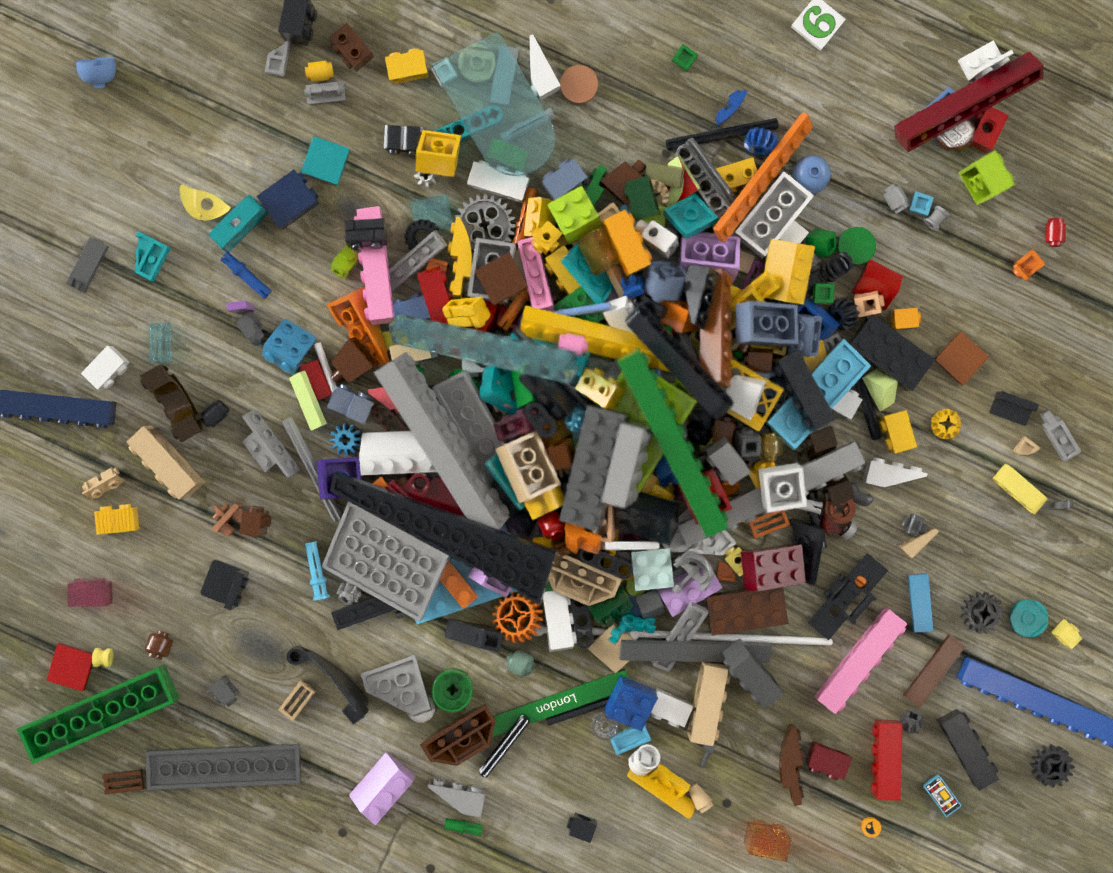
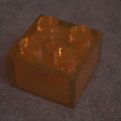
M754 820V822L748 821L744 845L749 855L787 862L792 839L784 826L775 823L771 826L766 825L761 820Z

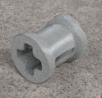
M935 206L934 212L929 218H925L924 223L930 229L938 231L940 224L945 218L948 219L950 215L942 207Z

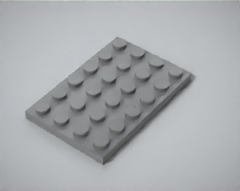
M348 501L321 567L420 622L426 613L450 556L415 538L407 530L397 528L394 523L380 519L379 515L372 511H366Z

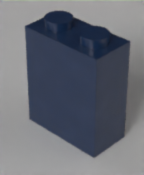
M292 170L256 196L281 230H284L320 204L317 200L319 196L313 188L309 189L305 184L308 180L302 172L297 173L295 170Z

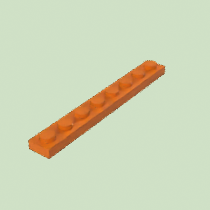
M801 113L715 225L713 230L719 241L725 243L733 234L736 227L744 220L746 214L756 204L762 193L766 191L768 185L778 175L785 163L789 161L794 151L799 148L804 138L811 132L813 125L808 114Z
M382 476L372 483L382 488L388 485ZM448 560L440 581L464 609L479 596L451 561Z

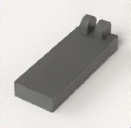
M89 237L66 283L86 293L109 247Z

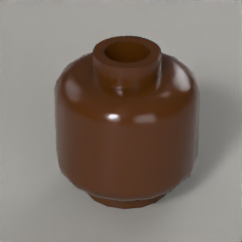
M158 630L157 634L151 633L145 645V651L148 653L147 656L162 660L163 657H168L173 644V640L168 637L169 633Z

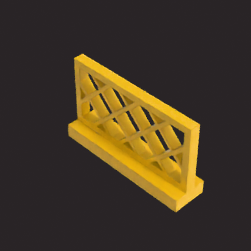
M732 359L730 361L732 365L730 369L737 368L741 371L742 376L766 381L764 389L771 388L777 391L775 398L767 399L763 390V401H759L758 405L765 404L766 413L764 416L755 412L751 420H748L731 409L727 411L728 414L760 431L784 389Z

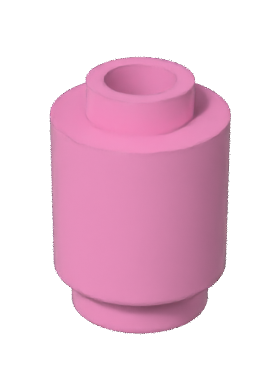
M560 335L558 351H563L564 354L582 356V353L587 351L588 341H584V336Z

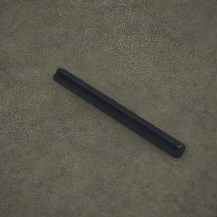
M777 118L667 139L666 148L667 150L678 149L680 145L685 144L690 138H694L699 145L745 136L750 129L755 127L775 130L778 129L779 123Z

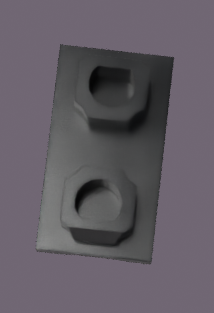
M645 293L636 296L633 301L635 308L638 305L645 307L659 322L668 311V308L652 300V297Z

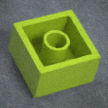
M582 185L547 204L569 245L603 226Z

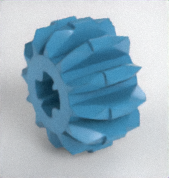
M344 423L343 430L340 426H336L338 433L331 432L335 439H329V442L336 443L331 447L333 450L339 447L337 454L341 455L344 450L345 456H349V449L355 454L354 446L360 448V444L356 442L361 441V437H356V435L361 431L356 430L353 432L354 425H351L348 429L347 423ZM345 434L348 438H350V442H347L348 445H346L345 442H342V438L345 437Z

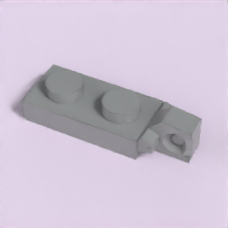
M1050 410L1040 413L1044 422L1042 424L1043 430L1062 462H1066L1081 453L1080 448L1062 419L1058 416L1054 417Z

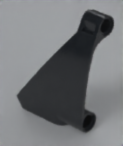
M294 646L288 651L287 661L291 665H299L304 661L313 660L332 679L348 701L342 712L352 725L365 717L369 711L367 708L368 698L343 671L324 657L302 646ZM293 651L300 653V660L293 658Z

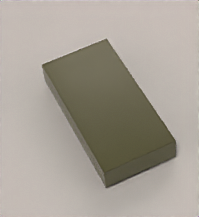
M649 161L647 162L645 176L658 180L666 186L682 188L685 168Z

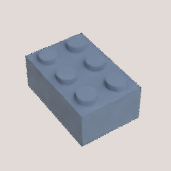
M754 301L736 304V344L776 347L797 345L798 305Z

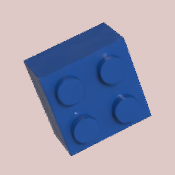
M620 675L604 708L606 716L642 731L658 696L655 689Z

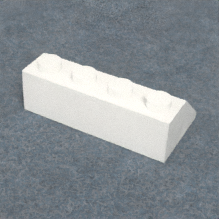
M411 431L362 433L359 454L361 475L437 472Z

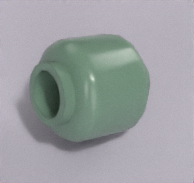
M521 649L516 650L514 653L510 652L506 658L508 671L520 678L529 676L536 664L534 663V657Z

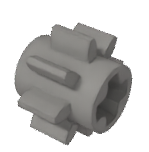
M342 582L336 594L339 595L338 599L342 603L351 605L352 602H358L362 592L359 591L360 588L349 582L346 584Z

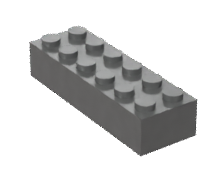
M595 404L587 405L560 521L598 531L603 527L608 503L601 501L620 424L629 421L630 414L607 409Z

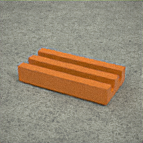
M785 510L769 512L757 516L756 519L748 522L754 539L790 525ZM778 513L782 514L781 516H778L766 522L760 523L755 526L753 525V523L768 518L770 516L776 515ZM784 519V523L756 533L757 529Z

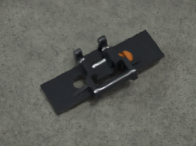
M867 553L849 575L845 577L840 574L832 586L823 593L828 599L808 621V624L827 640L835 634L847 619L855 625L857 623L856 619L872 601L877 599L870 592L889 570ZM864 592L867 596L850 615L847 614L845 611L848 605L857 595ZM832 606L840 607L841 613L839 616L835 617L830 614Z

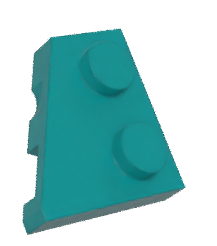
M137 231L138 248L135 251L137 259L135 273L154 282L171 248Z

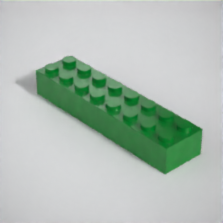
M163 664L17 728V731L31 763L34 764L171 705L179 700L180 697L166 665Z

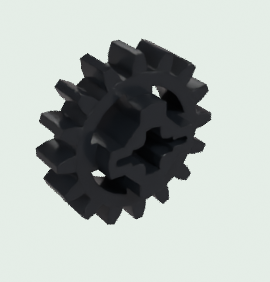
M976 592V597L970 594V601L964 600L966 607H961L965 611V613L961 614V617L966 618L963 623L970 625L969 629L972 631L976 630L979 634L982 630L988 634L989 628L995 631L994 625H1001L998 620L999 618H1004L1000 614V612L1004 611V608L999 607L1001 601L995 600L996 596H989L987 592H984L983 595L980 592ZM980 611H985V614L980 615L979 613Z
M1050 744L1048 749L1043 745V751L1036 750L1037 757H1031L1035 760V763H1030V766L1035 768L1031 772L1037 775L1035 779L1039 782L1042 781V784L1045 786L1049 784L1054 788L1055 783L1062 786L1063 780L1069 781L1068 775L1073 776L1070 772V769L1075 768V766L1070 764L1073 758L1068 756L1069 752L1063 750L1060 746L1055 747L1053 744Z

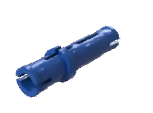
M229 251L223 255L224 257L220 261L226 264L235 276L238 275L263 299L269 296L268 293L270 294L272 290L251 273L243 262L240 263Z

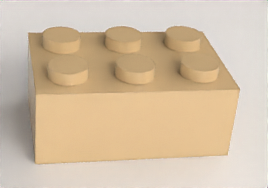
M537 431L495 449L519 503L530 500L561 485Z

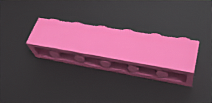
M380 206L356 209L357 216H354V220L383 218ZM382 246L381 249L363 247L361 253H358L360 264H363L364 270L360 273L362 283H365L366 287L363 290L364 301H367L368 308H365L366 320H369L372 325L394 323L395 315L386 246Z
M885 607L814 697L836 714L838 711H842L846 706V700L850 696H854L858 691V685L862 681L867 680L873 666L879 665L882 660L881 656L885 651L888 652L893 647V641L897 636L900 637L905 632L907 623Z

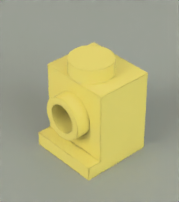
M736 545L725 552L723 559L741 577L743 575L742 560L737 564L735 563V558L741 557L742 550Z
M1065 619L1051 631L1064 646L1073 649L1083 639L1078 634L1080 632L1079 629L1072 623L1069 624Z

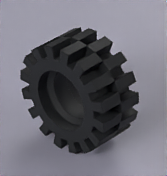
M424 219L410 224L404 235V238H406L405 244L409 246L408 249L412 250L419 244L416 240V233L419 230H425L429 234L437 230L439 233V228L435 226L436 224Z

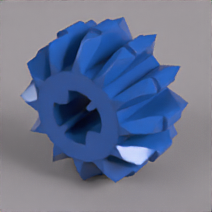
M755 127L747 133L744 146L748 152L766 157L778 145V137L776 133L770 132L769 129Z

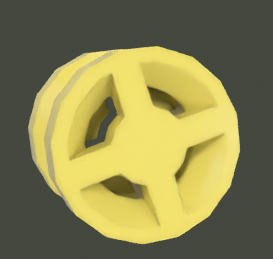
M95 648L92 656L93 666L99 667L103 665L106 668H110L113 663V649L107 648L102 650L101 648Z

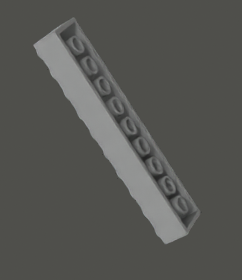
M405 352L375 371L376 377L466 518L499 530L509 518V510L505 504H502L497 490L490 485L486 473L478 466L476 457L471 455L466 441L459 436L455 424L447 417V412L437 401L435 392L428 387L424 375L416 368L414 359Z

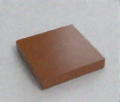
M960 331L937 355L935 362L963 386L989 356Z

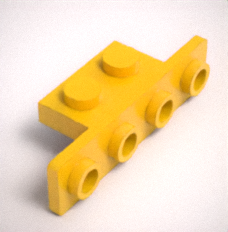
M660 763L647 775L643 776L636 775L631 769L629 770L628 778L687 819L692 817L696 807L693 800L684 795L688 792L691 785L683 778L678 777Z

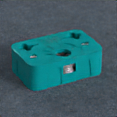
M247 195L211 230L208 236L222 250L230 252L267 216L268 212L254 197Z
M497 361L485 368L479 391L480 398L518 420L526 419L525 409L517 408L511 371L514 368L502 361ZM531 409V413L535 414L537 410Z

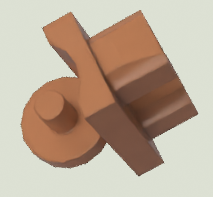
M239 502L234 503L227 512L226 510L229 508L227 503H224L222 507L215 505L213 509L216 513L213 518L215 520H218L220 516L222 518L215 524L212 530L216 533L220 532L227 537L235 531V528L229 521L234 518L239 524L241 523L242 511H244L242 509L243 505Z

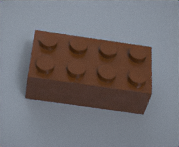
M783 587L763 591L739 589L713 593L705 598L706 608L709 612L707 615L709 630L712 636L789 624Z

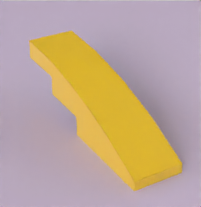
M768 271L760 275L732 299L731 330L736 327V304L748 301L764 302V298L779 288V284Z

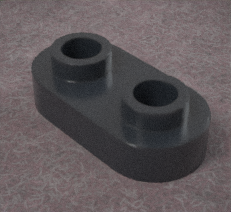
M529 402L524 410L528 421L540 436L545 438L553 436L557 429L553 418L540 402ZM537 408L538 412L536 414H532L531 409ZM545 423L550 425L548 429L543 428Z

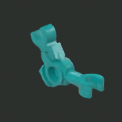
M630 611L627 615L621 617L619 627L611 631L610 634L612 636L608 641L615 645L624 632H631L633 630L638 632L645 630L647 633L652 634L656 629V626H654L655 619L635 617L634 611Z

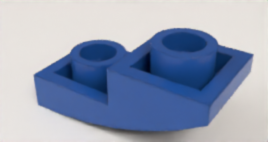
M745 89L741 92L737 90L729 95L730 99L727 102L729 109L724 107L717 112L718 116L715 118V122L718 127L725 123L739 108L747 94Z

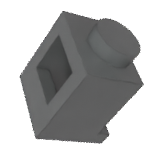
M226 675L207 690L208 694L213 692V697L219 704L222 703L228 707L238 700L235 696L240 693Z

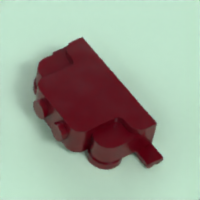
M416 473L402 487L394 479L385 487L390 491L466 518L440 475L430 480L426 473Z

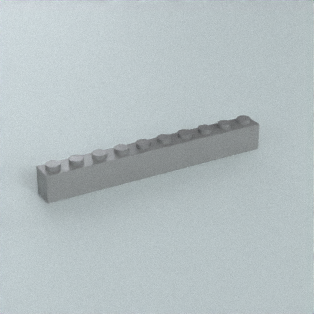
M852 441L801 465L806 495L809 494L808 490L814 487L817 490L826 486V482L831 479L837 481L845 477L844 473L850 470L853 473L862 469L861 465L865 464V461L856 442ZM753 488L729 499L732 509L726 511L729 518L727 530L731 531L737 528L738 523L742 521L748 523L756 519L755 515L761 512L763 515L769 513L762 506L760 488ZM693 517L678 524V528L688 547L692 545L695 548L703 544L702 540L706 539V536L700 524L696 525ZM719 532L709 538L711 540L720 536L721 534Z

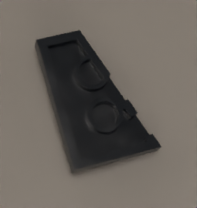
M792 518L790 519V526L793 527L792 543L802 545L805 581L807 584L814 585L817 580L826 529Z

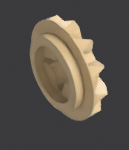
M651 179L655 193H659L656 196L658 206L663 207L669 201V190L662 182Z

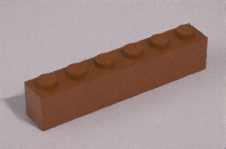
M721 268L715 270L719 274L713 293V302L710 305L704 330L700 329V365L721 388L730 387V380L732 379L730 369L732 352L730 345L732 341L731 286L733 281L731 275Z

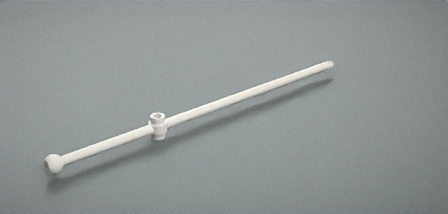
M538 622L542 628H536L535 630L538 634L534 636L538 637L542 636L543 633H547L546 626L542 622ZM589 627L586 629H577V632H582V635H586L585 631L589 632ZM592 628V633L599 636L607 628ZM633 630L626 633L634 640H637L639 637L667 638L671 631L655 630L651 634L645 630L643 632ZM695 632L691 640L737 641L740 638L743 642L825 646L833 644L832 639L827 640L826 638L748 634H720L712 636L711 633Z

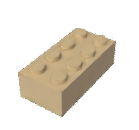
M143 426L126 441L130 445L128 447L134 455L140 456L143 460L142 464L156 474L155 478L159 483L165 484L169 488L168 493L173 498H178L179 500L189 498L205 483L155 426Z
M701 662L693 700L694 707L691 711L687 730L690 742L714 746V741H718L719 729H717V726L723 717L721 705L726 701L727 692L725 691V685L729 684L731 676L724 663Z

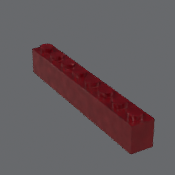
M1029 51L973 83L966 85L964 88L951 93L942 100L933 103L922 111L915 113L911 117L900 121L894 125L895 139L907 152H910L1043 79L1044 65Z

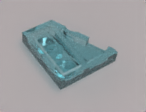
M448 194L410 201L414 221L420 219L430 220L431 223L434 222L436 224V227L451 232L453 219Z

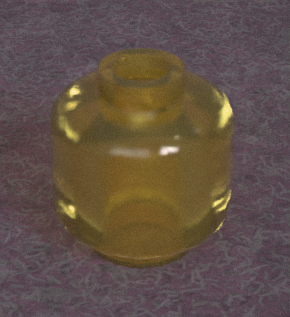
M776 433L761 434V454L759 457L765 458L766 462L776 461L777 457L783 454L782 438L777 436Z

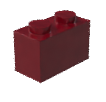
M813 741L805 763L809 770L814 773L820 774L821 771L826 773L827 777L838 780L840 778L845 780L852 757L847 753Z

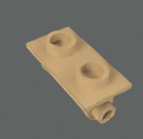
M111 467L100 474L101 481L98 476H95L84 482L85 485L82 486L84 492L82 494L92 500L99 498L110 489L117 488L119 484L125 482V479L118 475L120 472L117 467Z

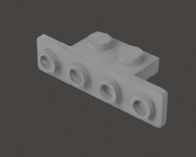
M256 409L242 416L253 431L242 442L264 472L270 470L276 464L287 478L300 471L296 462L291 458Z

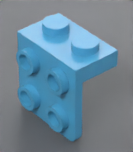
M284 319L265 342L262 356L266 361L279 366L284 372L295 375L301 360L315 343L316 337L291 321Z

